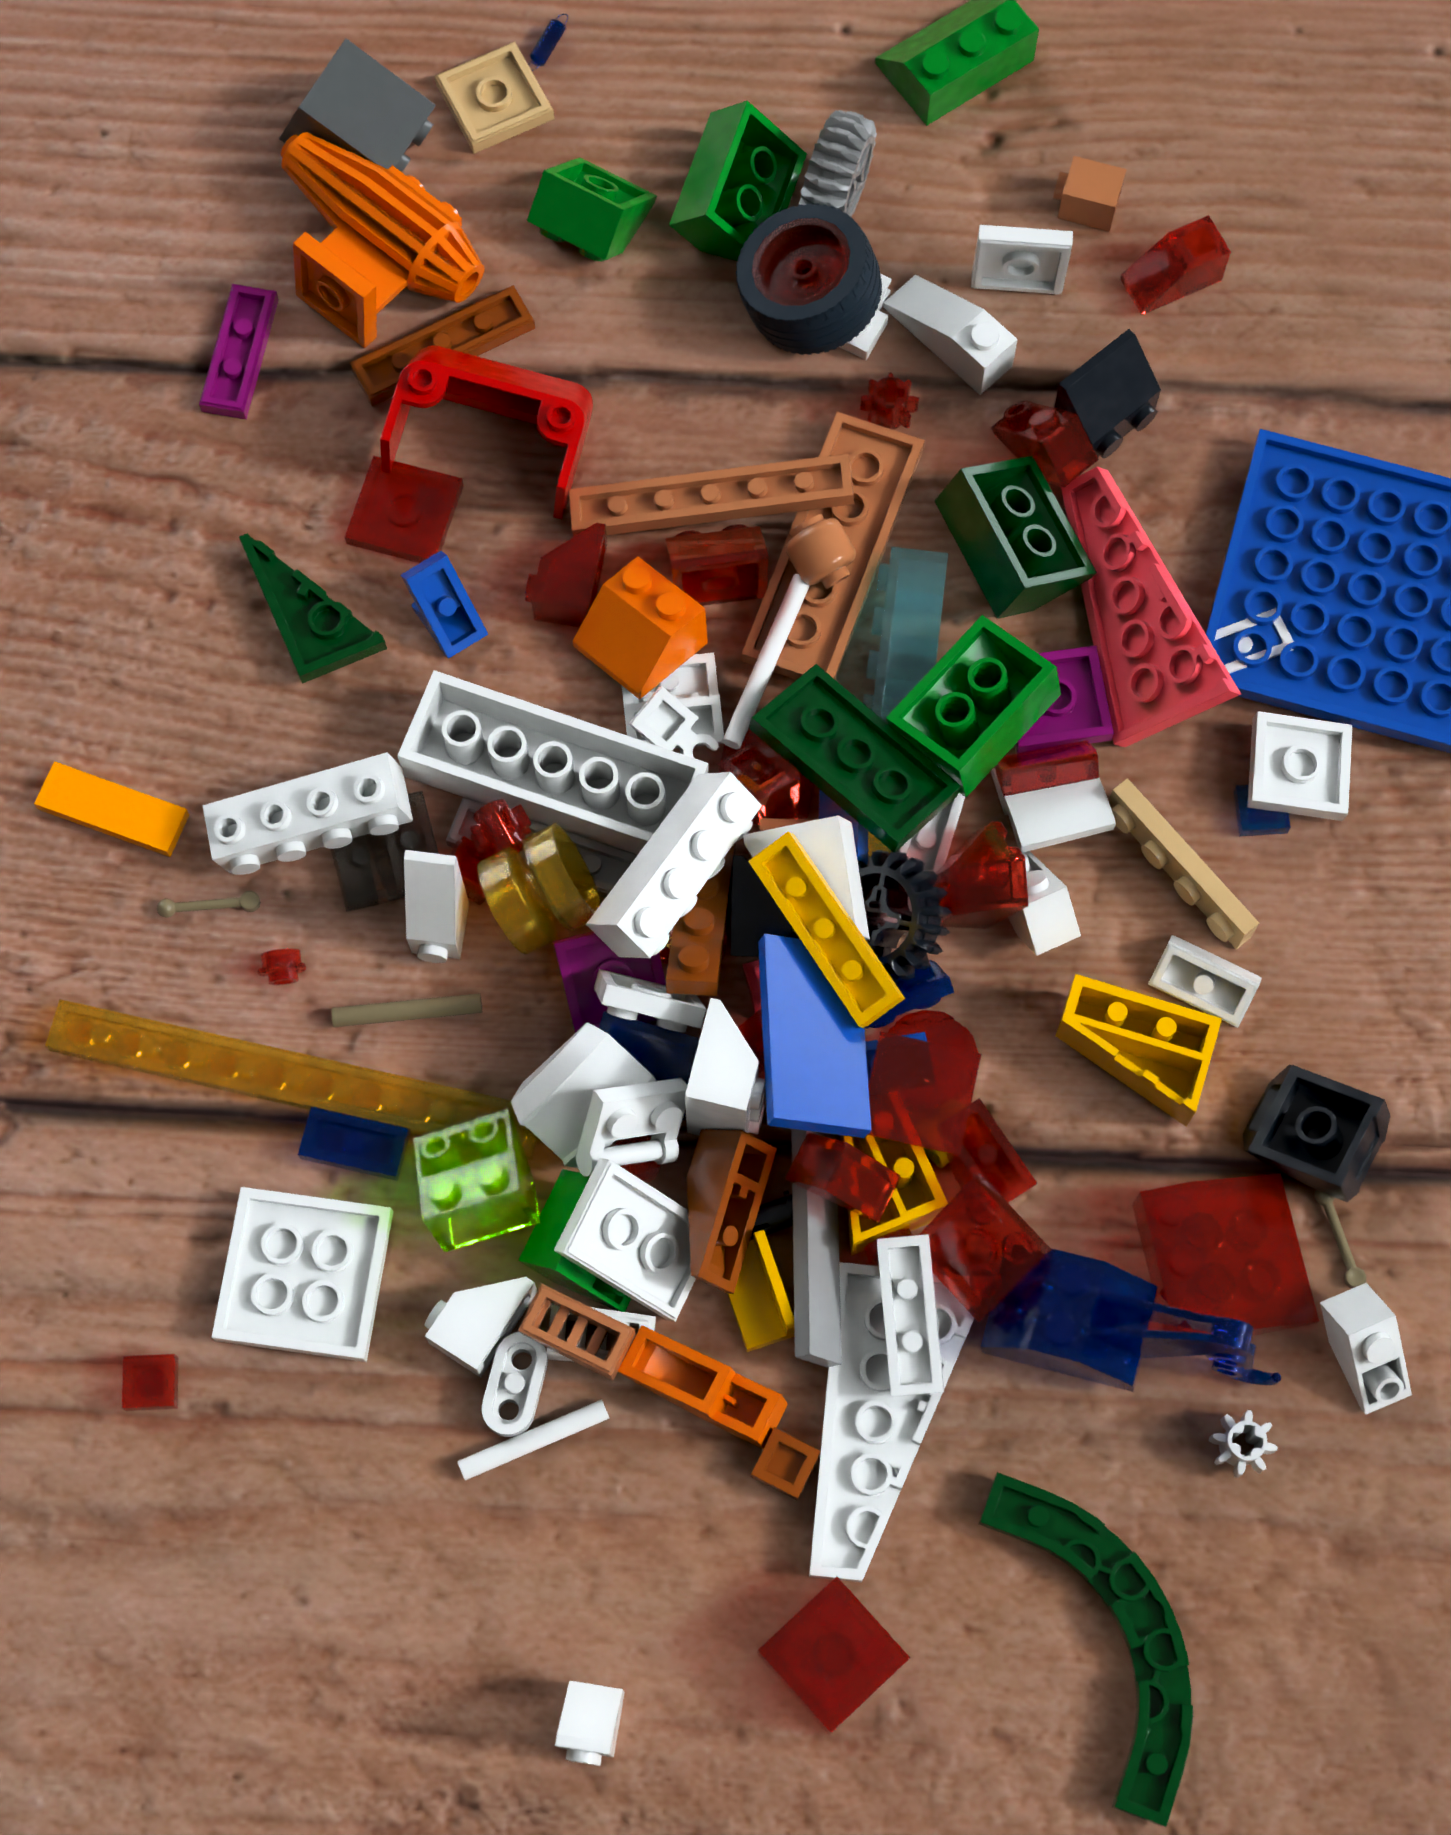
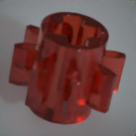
M888 373L887 377L878 382L873 379L869 380V395L861 396L860 410L870 411L868 422L892 430L901 425L908 429L911 424L910 413L918 411L919 398L909 396L911 393V380L903 382L894 377L892 373Z
M499 799L484 805L474 814L473 819L476 824L470 827L472 832L470 838L480 856L491 851L497 861H503L516 856L527 847L528 840L525 836L532 832L529 828L532 823L521 804L510 809L505 800Z

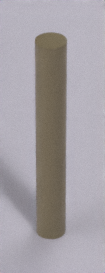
M481 993L332 1008L333 1027L482 1013Z

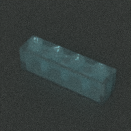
M891 547L889 564L880 563L877 592H886L884 607L875 606L871 635H878L881 638L879 651L869 650L866 679H875L874 695L864 694L863 704L886 723V717L936 664L948 553Z

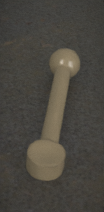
M246 891L240 898L177 903L170 899H163L157 905V912L165 918L172 917L175 912L242 907L247 912H254L260 907L261 902L257 893Z
M1316 1190L1315 1200L1324 1207L1347 1269L1344 1281L1350 1288L1362 1285L1366 1282V1274L1364 1270L1356 1267L1333 1205L1335 1197Z

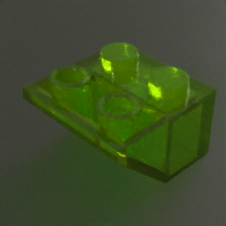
M508 1108L413 1139L422 1221L444 1252L540 1223L535 1181L512 1114Z

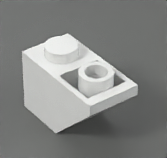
M1030 851L1009 853L1003 856L998 863L984 868L986 876L1017 936L1036 956L1081 936L1067 886Z
M1364 1283L1321 1301L1320 1305L1329 1344L1365 1415L1411 1396L1412 1392L1396 1315L1367 1283Z
M569 1681L555 1746L567 1750L565 1760L600 1766L602 1756L614 1757L625 1693L623 1689Z

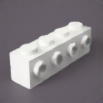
M388 752L202 805L212 860L227 872L236 875L253 873L260 869L261 864L275 860L282 862L299 860L306 856L307 851L317 848H341L352 843V838L366 834H390L397 831L399 825L413 821L403 768Z
M731 772L698 774L586 925L618 957L651 958V956L659 953L669 940L668 933L679 918L689 913L697 902L696 895L706 881L714 877L725 864L724 857L735 842L742 839L743 835L750 831L753 825L751 820L762 805Z

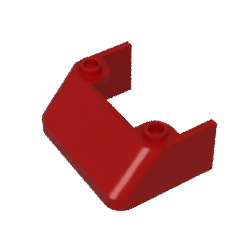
M428 346L418 351L400 373L380 437L381 471L391 473L411 406L429 408L444 399L537 424L539 434L547 442L567 448L556 486L553 514L554 518L562 520L569 497V489L572 487L592 416L593 399L589 391L578 383L441 346Z

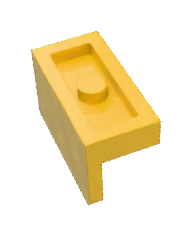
M764 1229L754 1232V1239L749 1241L734 1294L727 1293L747 1352L794 1337V1316Z

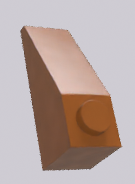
M701 1129L687 1174L691 1276L729 1294H734L777 1150L743 1130Z

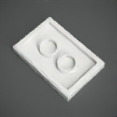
M599 1158L554 1251L664 1319L676 1322L696 1278L691 1276L688 1210L610 1159Z

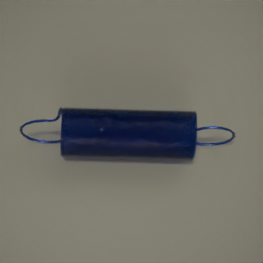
M557 18L551 19L530 54L533 64L538 67L545 65L566 30V22L564 26Z

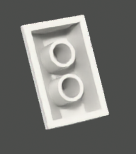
M710 998L685 1093L687 1133L699 1136L701 1129L743 1130L748 1134L749 1132L758 1134L765 1105H763L766 1094L764 1092L765 1079L758 1078V1059L721 1000Z

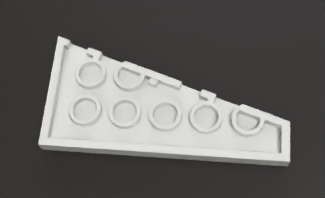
M839 1262L842 1365L828 1367L809 1577L862 1582L943 1392L891 1397L879 1266ZM933 1272L944 1389L991 1281V1277Z

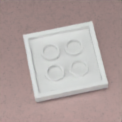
M241 1187L211 1338L219 1342L367 1362L393 1217L392 1208Z

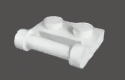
M682 1078L594 1090L576 1154V1163L580 1173L583 1176H591L599 1158L610 1159L619 1166L653 1160L657 1164L675 1162L679 1155L677 1136L686 1109L685 1093L688 1085ZM652 1135L649 1141L604 1148L605 1142Z

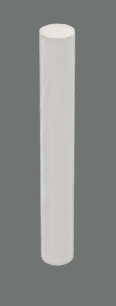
M601 1399L457 1462L464 1479L468 1480L610 1418Z

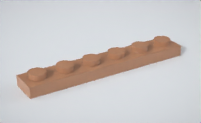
M849 453L569 489L571 531L575 539L855 504Z

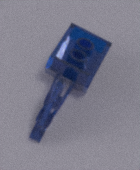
M1006 1249L981 1343V1350L984 1354L1134 1392L1142 1358L1206 1355L1209 1360L1213 1361L1212 1370L1234 1380L1266 1386L1276 1385L1281 1381V1375L1277 1372L1268 1373L1253 1369L1256 1346L1251 1343L1254 1327L1246 1322L1232 1318L1199 1314L1156 1303L1158 1286L1105 1261L1057 1249ZM1152 1321L1210 1332L1212 1334L1149 1330Z

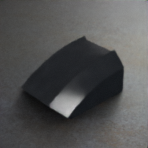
M1288 1065L1268 1084L1243 1132L1244 1151L1310 1187L1348 1202L1359 1193L1360 1186L1381 1144L1385 1141L1390 1113L1383 1098L1300 1067Z

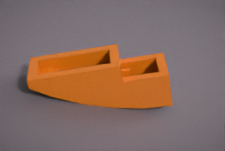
M641 1325L618 1369L621 1375L649 1391L761 1449H764L774 1427L777 1428L788 1406V1403L780 1393L735 1373L732 1367Z

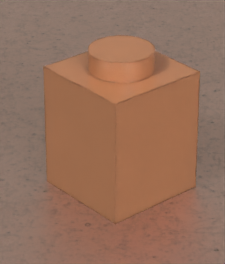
M1073 156L1069 173L1060 171L1053 199L1061 200L1057 218L1110 232L1127 169Z

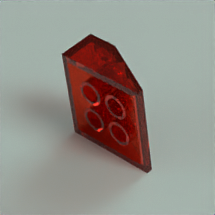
M1281 1173L1192 1181L1140 1191L1132 1207L1168 1353L1319 1322Z

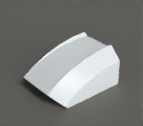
M587 1022L522 1082L512 1098L511 1104L519 1125L526 1126L562 1159L564 1166L578 1168L576 1163L577 1149L594 1090L654 1082L656 1079L613 1037ZM614 1141L605 1142L604 1148L609 1147Z

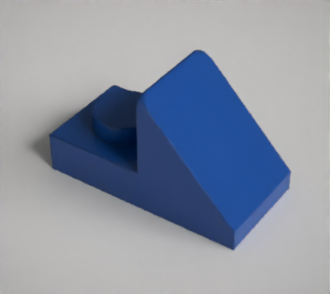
M437 552L401 574L406 587L415 601L411 605L413 610L448 659L488 635L454 567L444 552Z

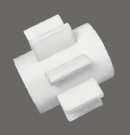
M1247 1410L1238 1423L1226 1414L1220 1419L1226 1432L1224 1434L1216 1433L1209 1437L1211 1443L1219 1445L1221 1453L1214 1463L1219 1465L1226 1461L1233 1465V1472L1236 1478L1243 1475L1246 1466L1249 1464L1254 1471L1261 1473L1266 1469V1465L1260 1456L1262 1454H1273L1278 1450V1446L1267 1443L1266 1432L1271 1429L1272 1424L1265 1423L1260 1426L1253 1422L1252 1410ZM1242 1432L1246 1434V1442L1254 1445V1448L1245 1455L1240 1454V1445L1232 1443V1440Z

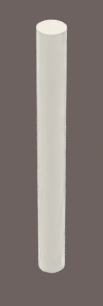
M799 574L793 575L722 739V742L730 748L740 749L749 728L751 717L754 716L809 589L810 585L806 584Z

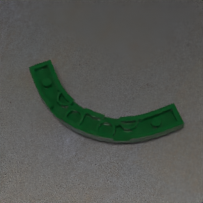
M997 1472L979 1525L1027 1542L1047 1551L1066 1563L1097 1592L1120 1628L1134 1671L1136 1719L1129 1755L1112 1807L1166 1827L1184 1772L1193 1722V1705H1191V1685L1188 1671L1189 1659L1180 1627L1170 1603L1157 1580L1134 1551L1132 1552L1118 1536L1105 1527L1101 1520L1071 1501Z

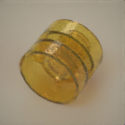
M556 823L524 839L523 848L526 861L515 849L507 847L478 863L480 884L495 920L515 948L525 955L557 939L558 930L555 917L567 930L572 932L586 925L602 903L595 881L582 855L569 835Z

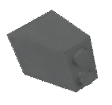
M345 38L296 110L279 139L285 143L295 134L299 136L304 132H310L314 136L386 169L393 165L403 172L411 160L404 153L411 142L418 147L423 142L434 125L427 118L436 105Z

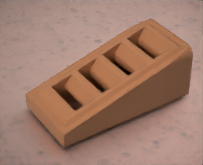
M541 1284L518 1329L519 1333L612 1381L615 1379L618 1369L636 1336L634 1328ZM553 1303L560 1308L548 1332L539 1329V1326L549 1306ZM572 1313L578 1316L567 1340L564 1341L558 1338L569 1314ZM591 1323L597 1328L584 1351L578 1348L577 1345L588 1324ZM607 1333L616 1338L605 1360L596 1357Z

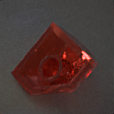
M992 821L972 833L935 873L939 877L934 887L944 888L948 892L938 902L939 906L948 907L952 912L946 917H941L940 926L987 929L1028 907L1025 856L1018 847L1008 846L1004 840L1008 831L1001 822Z

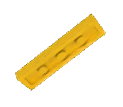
M788 831L748 861L859 1027H867L905 999L793 833Z

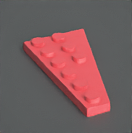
M1095 467L1063 484L1061 491L1067 519L1097 572L1091 579L1082 583L1081 588L1093 646H1097L1114 732L1113 744L1127 747L1241 695V692L1110 472L1103 468Z

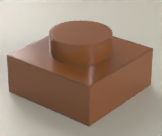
M774 1427L751 1473V1477L798 1500L821 1451Z

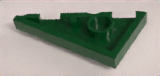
M248 533L239 536L302 684L387 649L383 635L378 631L373 632L352 615L351 610L342 603L330 599L324 589L298 569L294 571L276 557L275 552L262 541L254 540Z

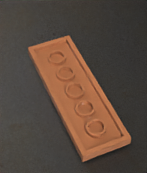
M836 412L819 457L849 453L855 504L797 511L790 531L818 514H822L824 519L835 518L841 523L856 550V557L847 566L851 575L827 589L822 581L809 586L775 665L774 673L797 680L817 664L836 680L923 452L925 440ZM789 534L741 653V661L754 666L793 575L798 574L786 553V545L792 539Z

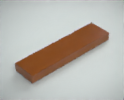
M512 285L350 362L351 371L371 406H374L393 397L400 373L421 349L428 346H441L479 356L535 329V322L516 288Z

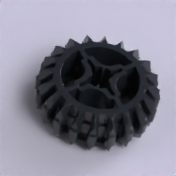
M876 850L872 852L871 857L868 856L867 865L863 861L858 860L863 899L873 888L871 896L864 902L870 937L866 941L896 984L899 978L901 980L916 978L915 968L919 970L930 968L931 965L927 953L938 955L943 952L936 939L937 936H946L950 933L945 926H940L941 917H946L952 912L948 907L939 906V902L948 892L944 888L934 887L939 876L934 871L924 870L925 863L922 860L912 857L909 859V856L904 852L895 851V853L889 854L887 851ZM908 896L911 902L912 912L910 911L908 906ZM873 913H886L888 917L896 918L898 922L883 921L884 918L876 917ZM908 932L903 943L897 948L900 937Z

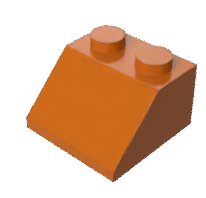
M637 556L603 583L573 639V647L640 700L708 643L705 607Z

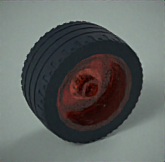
M815 203L812 205L801 204L796 207L792 206L789 209H783L759 224L760 226L753 230L754 232L749 235L748 240L743 244L744 247L741 248L736 265V280L742 302L761 334L771 344L776 345L777 348H782L784 351H790L793 354L799 353L800 355L829 352V350H835L837 347L843 346L854 337H857L865 329V326L871 322V318L874 317L875 311L878 309V303L881 300L880 296L882 295V280L878 261L867 236L857 222L840 209Z

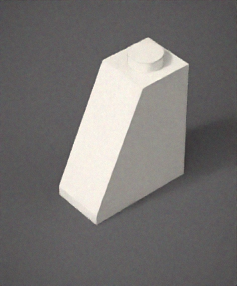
M837 815L743 835L744 845L752 857H754L788 831L793 833L865 940L870 939L852 822Z

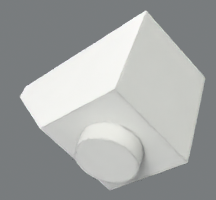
M527 1277L454 1292L447 1303L440 1300L427 1317L424 1325L429 1329L425 1335L427 1341L437 1350L479 1377H482L495 1357L498 1345L511 1333L538 1292L535 1282Z

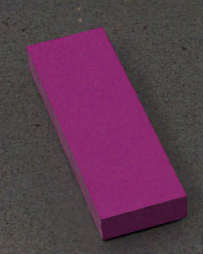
M232 284L199 402L202 412L247 420L279 301L277 291Z

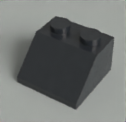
M1130 329L1126 330L1066 377L1058 386L1049 428L1086 466L1099 456L1103 459L1110 456L1121 445L1122 437L1133 429L1141 431L1157 415L1155 408L1161 389L1136 335Z

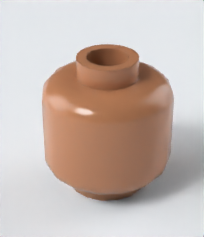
M818 514L789 532L792 539L786 545V553L797 573L806 584L814 585L822 581L827 589L851 575L847 566L854 561L856 550L837 519H824L822 514Z

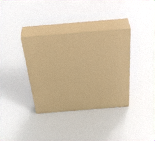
M515 42L435 76L436 86L474 154L554 119L553 108Z

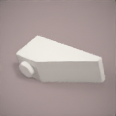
M914 275L883 302L885 310L980 395L1013 366L1018 340L983 308L917 275Z
M405 850L406 939L411 952L417 954L419 959L432 963H444L447 961V958L460 959L469 910V900L456 856Z

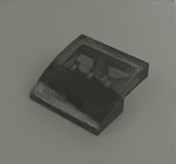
M423 791L408 794L413 818L412 822L399 825V829L393 833L386 835L366 834L352 838V843L347 846L331 849L346 912L405 898V850L439 854Z

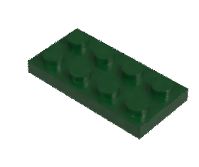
M817 664L751 717L749 729L894 853L958 796L961 789L960 784Z

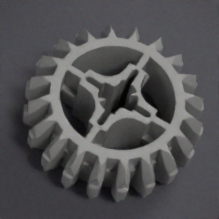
M836 110L825 121L824 128L820 131L817 143L814 145V151L804 176L805 180L798 205L825 204L829 207L833 206L836 209H840L843 213L846 212L852 217L865 187V181L873 158L877 135L874 121L852 111Z

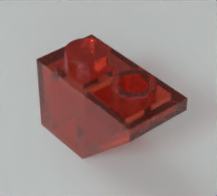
M1208 215L1168 232L1121 274L1120 280L1140 314L1144 315L1222 281L1231 251Z
M1024 400L1010 406L1004 412V417L991 426L994 435L1017 458L1033 456L1046 481L1051 484L1065 487L1099 460L1076 413Z

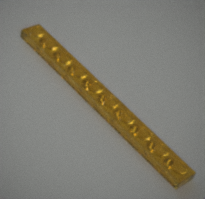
M59 999L45 1047L50 1052L529 1160L533 1158L538 1138L526 1126L519 1125L511 1100Z

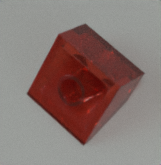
M736 524L727 526L717 532L701 533L689 530L680 532L675 537L665 538L669 580L702 606L764 597L768 587V551L760 526L747 527L746 525Z

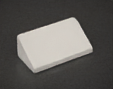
M1172 935L1148 985L1212 1016L1222 1018L1223 1021L1238 1028L1262 978Z

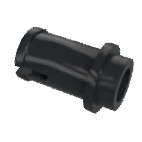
M788 1190L783 1191L785 1197L760 1205L751 1240L754 1239V1232L764 1229L765 1234L769 1235L793 1226L792 1194L789 1195Z

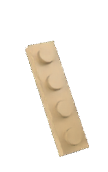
M1128 778L1114 788L1109 804L1117 828L1124 833L1130 832L1142 845L1141 851L1147 861L1156 869L1163 868L1175 881L1174 888L1178 895L1187 904H1195L1207 917V925L1213 934L1223 942L1228 940L1237 950L1252 937L1259 922Z

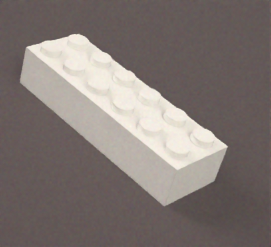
M435 670L431 675L397 755L406 778L637 855L696 776L708 773L707 762Z

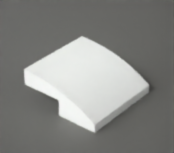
M714 653L694 654L640 700L622 686L627 736L650 743L632 728L629 723L658 687L662 686L699 717L690 728L693 732L708 734L718 744L723 743L724 729ZM698 743L695 746H703L705 744Z
M1084 745L995 767L991 770L1004 815L1009 816L1020 852H1027L1114 830L1116 821L1096 768Z

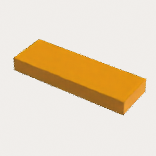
M55 761L34 802V805L40 811L171 857L190 816L186 808Z

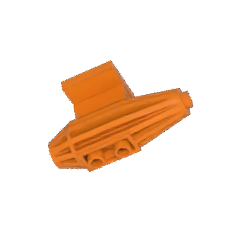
M304 132L299 136L295 134L285 142L281 150L282 169L334 229L321 243L306 231L293 242L296 296L365 349L377 338V314L405 287L415 293L455 303L463 302L474 292L483 277L484 266L462 229V218L452 205L444 201L440 202L428 193L415 177L411 175L406 176L393 165L386 169L314 136L310 132Z

